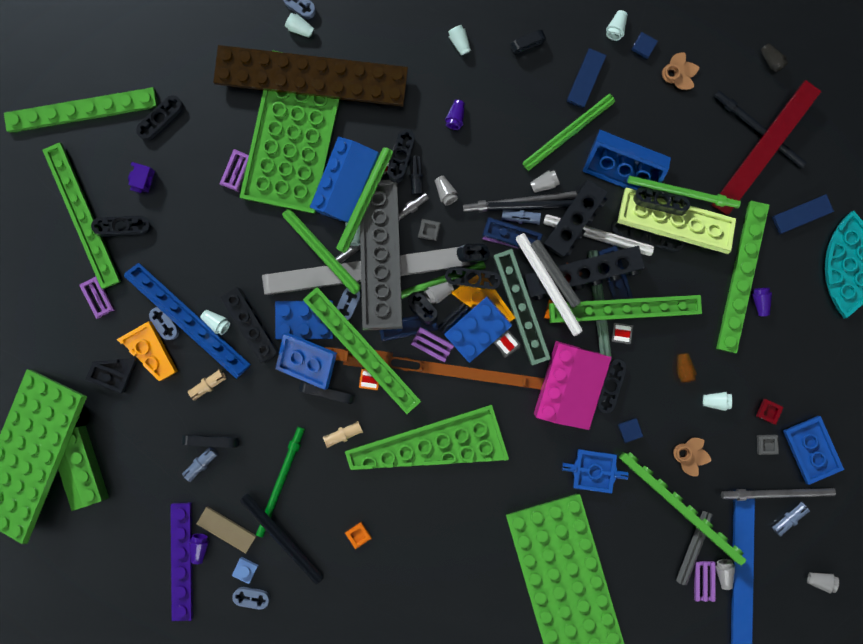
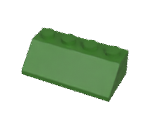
M86 425L76 427L72 432L58 467L71 511L109 498Z

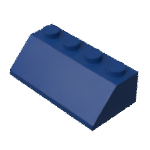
M599 130L583 172L623 188L637 190L643 186L627 183L629 175L662 183L669 170L671 157Z
M338 137L310 208L322 215L348 223L380 153L353 140Z

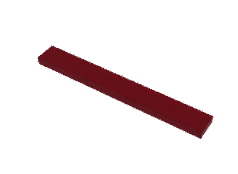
M807 80L801 84L720 192L721 195L738 201L742 198L821 93L818 88ZM715 203L711 204L725 216H728L734 208L716 206Z

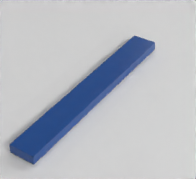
M140 263L124 274V277L236 379L250 367L251 364L218 334H215L206 323Z
M755 498L747 499L746 501L734 499L733 546H737L744 553L742 556L747 561L740 566L732 560L735 565V574L732 589L731 644H752Z

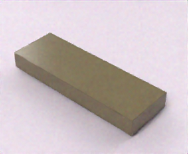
M208 506L196 523L245 554L256 538L255 534Z

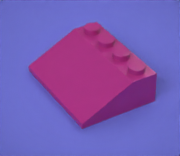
M556 341L534 411L535 417L557 424L589 430L612 357Z

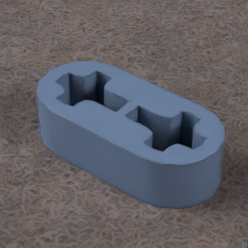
M283 0L284 4L304 19L314 17L316 10L310 0H296L297 3L292 0L290 2L289 0ZM301 5L305 8H308V6H310V12L306 11L304 13V10L301 7Z
M346 288L337 309L339 311L340 309L344 310L346 304L349 305L347 309L349 316L344 317L350 320L359 303L361 294L358 291L356 293L357 298H352L351 302L348 303L349 296L347 293L351 291Z
M158 307L153 308L149 313V318L161 337L166 340L176 339L179 335L178 326L164 313L161 315L163 323L160 319H155L157 316L156 312H163ZM165 325H167L168 328L174 329L172 331V336L166 335L167 329Z
M239 587L233 593L232 599L238 606L262 610L269 604L270 595L264 590ZM241 592H244V596L250 598H244V600L241 601L240 597L237 595H239ZM262 595L263 599L266 601H264L262 604H259V600H255L253 598H259V596Z

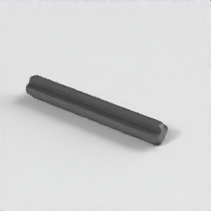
M540 240L534 241L531 244L532 249L570 306L574 308L579 305V298Z
M703 511L700 519L703 520L705 518L711 523L713 515ZM698 528L694 532L676 579L682 585L688 584L706 537Z

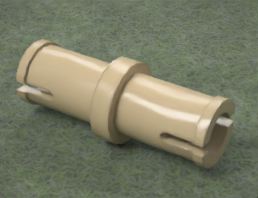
M218 369L208 378L204 377L201 379L198 385L189 389V396L193 397L192 399L195 401L206 392L213 391V387L227 379L224 372L221 373V369Z
M357 421L345 428H338V431L323 436L327 448L341 441L346 442L348 438L363 433Z

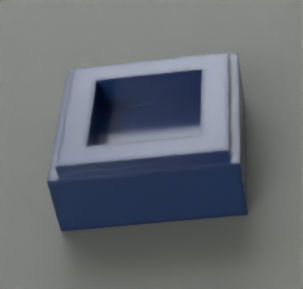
M641 32L631 50L648 59L658 41Z
M637 418L617 424L624 443L643 437Z

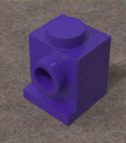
M131 162V166L134 169L128 176V185L131 186L130 190L140 194L142 191L149 192L155 170L148 166Z

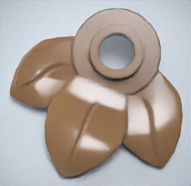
M685 52L677 53L671 58L670 64L663 68L662 77L666 82L674 83L678 89L689 90L694 88V83L690 78L697 73L699 66L686 62ZM669 71L674 73L673 77L669 76Z
M691 438L686 444L677 445L673 451L674 458L681 463L682 470L691 476H698V466L711 461L709 454L702 449L704 440L701 438ZM681 450H685L686 452L685 456L683 457L680 456Z

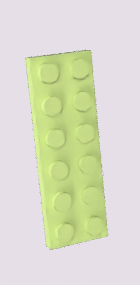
M625 188L617 223L725 254L731 252L736 218L690 206L686 214L682 216L641 207L635 204L633 200L637 190ZM657 198L658 203L666 204L663 198Z

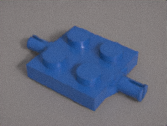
M578 449L577 459L574 464H562L564 466L562 471L573 472V488L612 493L616 478L628 480V472L617 471L616 454Z

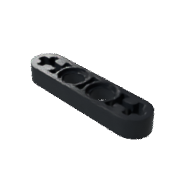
M618 219L611 225V232L613 234L646 243L659 249L677 252L684 247V242L677 240L679 246L673 248L672 243H665L666 236L662 235L661 242L654 243L652 241L653 233L644 230L643 236L637 238L633 234L634 227L630 228L629 235H626L627 230L618 232V228L615 227V225L619 224L617 223ZM622 224V227L629 228V226ZM667 238V240L669 241L675 240L673 238Z

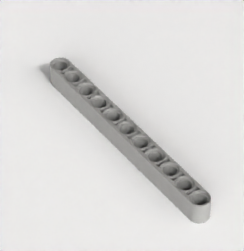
M458 247L400 255L401 276L448 270L451 267H468L470 263H464L458 259ZM361 261L341 264L356 282H361ZM328 266L262 275L264 295L343 284Z

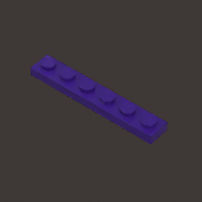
M192 503L171 504L172 621H191L193 619L192 563L189 540L192 538Z

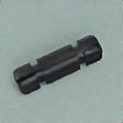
M462 303L458 310H454L445 319V322H441L438 325L441 333H446L450 326L452 327L463 317V314L465 315L469 312L470 308L465 303Z

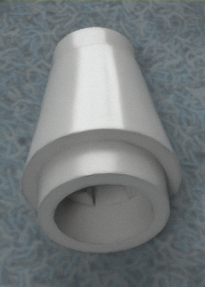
M554 170L551 172L547 171L530 182L534 193L556 188L560 184Z
M445 176L435 179L440 201L444 205L454 203L458 199V192Z
M445 282L428 287L424 294L431 304L435 303L437 305L451 294L454 288L451 284Z
M720 559L715 567L721 588L731 590L734 583L735 565L730 559Z
M809 572L807 584H811L828 593H836L839 587V578L835 577L834 574Z

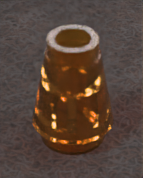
M689 353L677 355L678 378H680V382L696 380L695 375L697 373Z

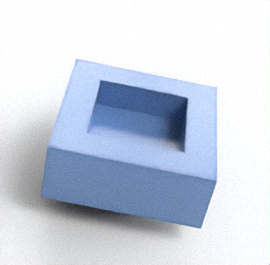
M241 557L232 576L250 584L259 565Z

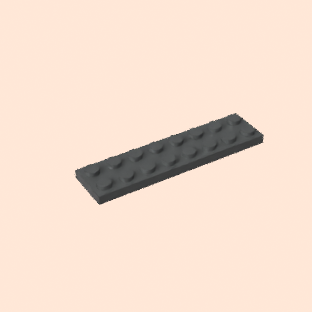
M380 180L360 223L363 331L403 329L398 183L391 182L390 180Z

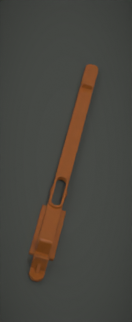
M324 347L336 352V360L344 361L343 365L364 368L347 348L344 350ZM375 350L390 368L403 371L409 370L541 389L544 378L413 360L407 357H393L391 352ZM393 359L418 362L420 363V368L415 370L392 366L391 361Z

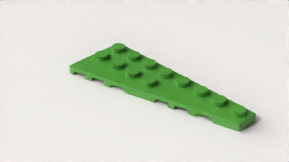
M492 405L345 451L350 470L509 460Z

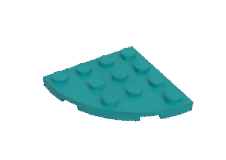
M851 211L837 226L829 242L825 260V276L828 291L834 305L843 318H848L863 305V220L855 211Z

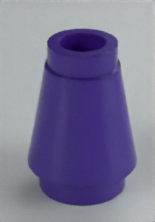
M454 100L445 118L448 128L459 130L463 126L465 108L463 101Z
M770 288L754 289L752 296L758 316L770 315L772 299Z
M193 534L189 540L191 563H203L209 543L207 535Z

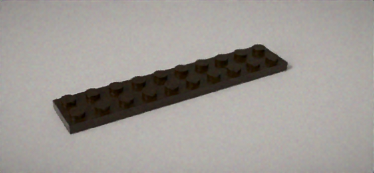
M218 45L213 83L215 85L404 106L408 67Z

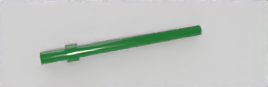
M297 427L293 440H290L287 447L289 448L265 509L266 514L270 518L295 453L299 451L301 446L300 440L304 433V428ZM261 524L256 533L259 537H263L266 531Z

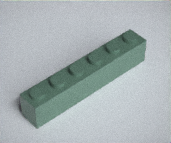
M510 249L494 255L493 258L530 364L535 365L551 359L513 250Z

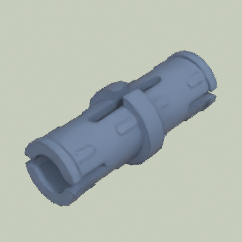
M520 209V211L503 210L502 220L515 221L518 224L523 222L540 225V212H527L524 209Z
M208 447L182 473L185 476L184 478L191 482L202 470L205 471L207 469V465L218 456V452L213 447Z
M800 502L791 512H786L784 514L785 517L774 525L772 529L776 530V533L781 537L792 526H796L798 521L809 513L810 510L805 508L807 506L804 503Z

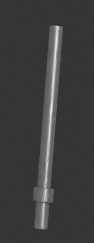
M563 192L490 202L575 199L577 192ZM486 200L463 205L464 212H486L488 209V202Z
M423 193L414 201L411 200L406 203V207L399 211V220L410 212L414 213L418 210L417 207L429 199L427 194ZM351 246L346 253L337 256L336 260L341 264L359 251L361 246Z
M834 488L757 491L736 489V491L721 492L722 499H736L737 501H746L752 498L836 495Z

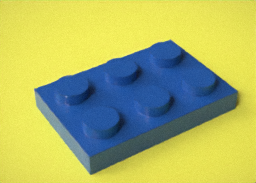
M487 296L444 335L470 363L513 324Z
M275 301L276 340H281L285 333H290L302 339H334V334L304 301Z
M290 333L283 334L275 369L326 390L329 388L337 353Z
M816 416L783 430L806 484L810 485L844 470L821 416Z

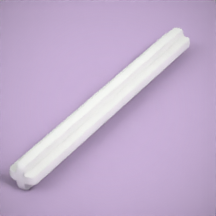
M547 214L543 224L555 228L561 218ZM589 226L583 228L586 230L583 235L584 237L624 249L639 245L641 254L648 256L653 254L654 246Z
M524 233L517 236V243L573 336L582 332L581 326L546 268L532 249L528 238Z

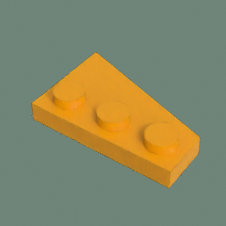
M481 274L482 280L480 285L484 286V281L490 283L488 279L484 278L485 274ZM478 275L474 276L468 282L471 284L477 283L479 279ZM460 286L451 293L471 309L488 296L510 322L515 319L495 289L489 290Z
M151 321L144 323L117 339L129 349L133 356H136L143 363V366L158 381H162L178 372Z

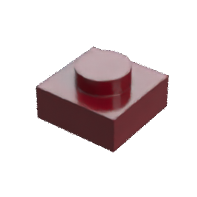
M763 399L756 417L776 425L784 407Z

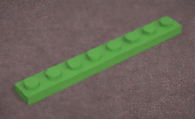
M151 87L5 112L4 118L6 131L12 133L153 109L158 104L156 91Z
M59 142L43 149L45 158L101 289H106L120 283V277L103 238L95 235L92 231L91 224L94 216L63 144Z
M755 201L748 202L716 349L737 353L769 210L768 204Z
M318 287L303 299L406 414L421 402Z
M701 295L582 301L574 308L566 302L577 321L702 314ZM550 303V323L565 322L555 304Z
M623 452L619 456V459L732 560L740 566L747 561L742 556L744 553L737 546L734 545L732 548L727 543L729 539L721 532L718 534L712 530L714 526L705 518L701 520L697 517L698 512L692 506L686 507L682 503V497L676 492L670 493L667 490L668 485L660 478L657 481L652 477L653 472L645 465L642 468L637 463L638 459L632 453L626 454Z

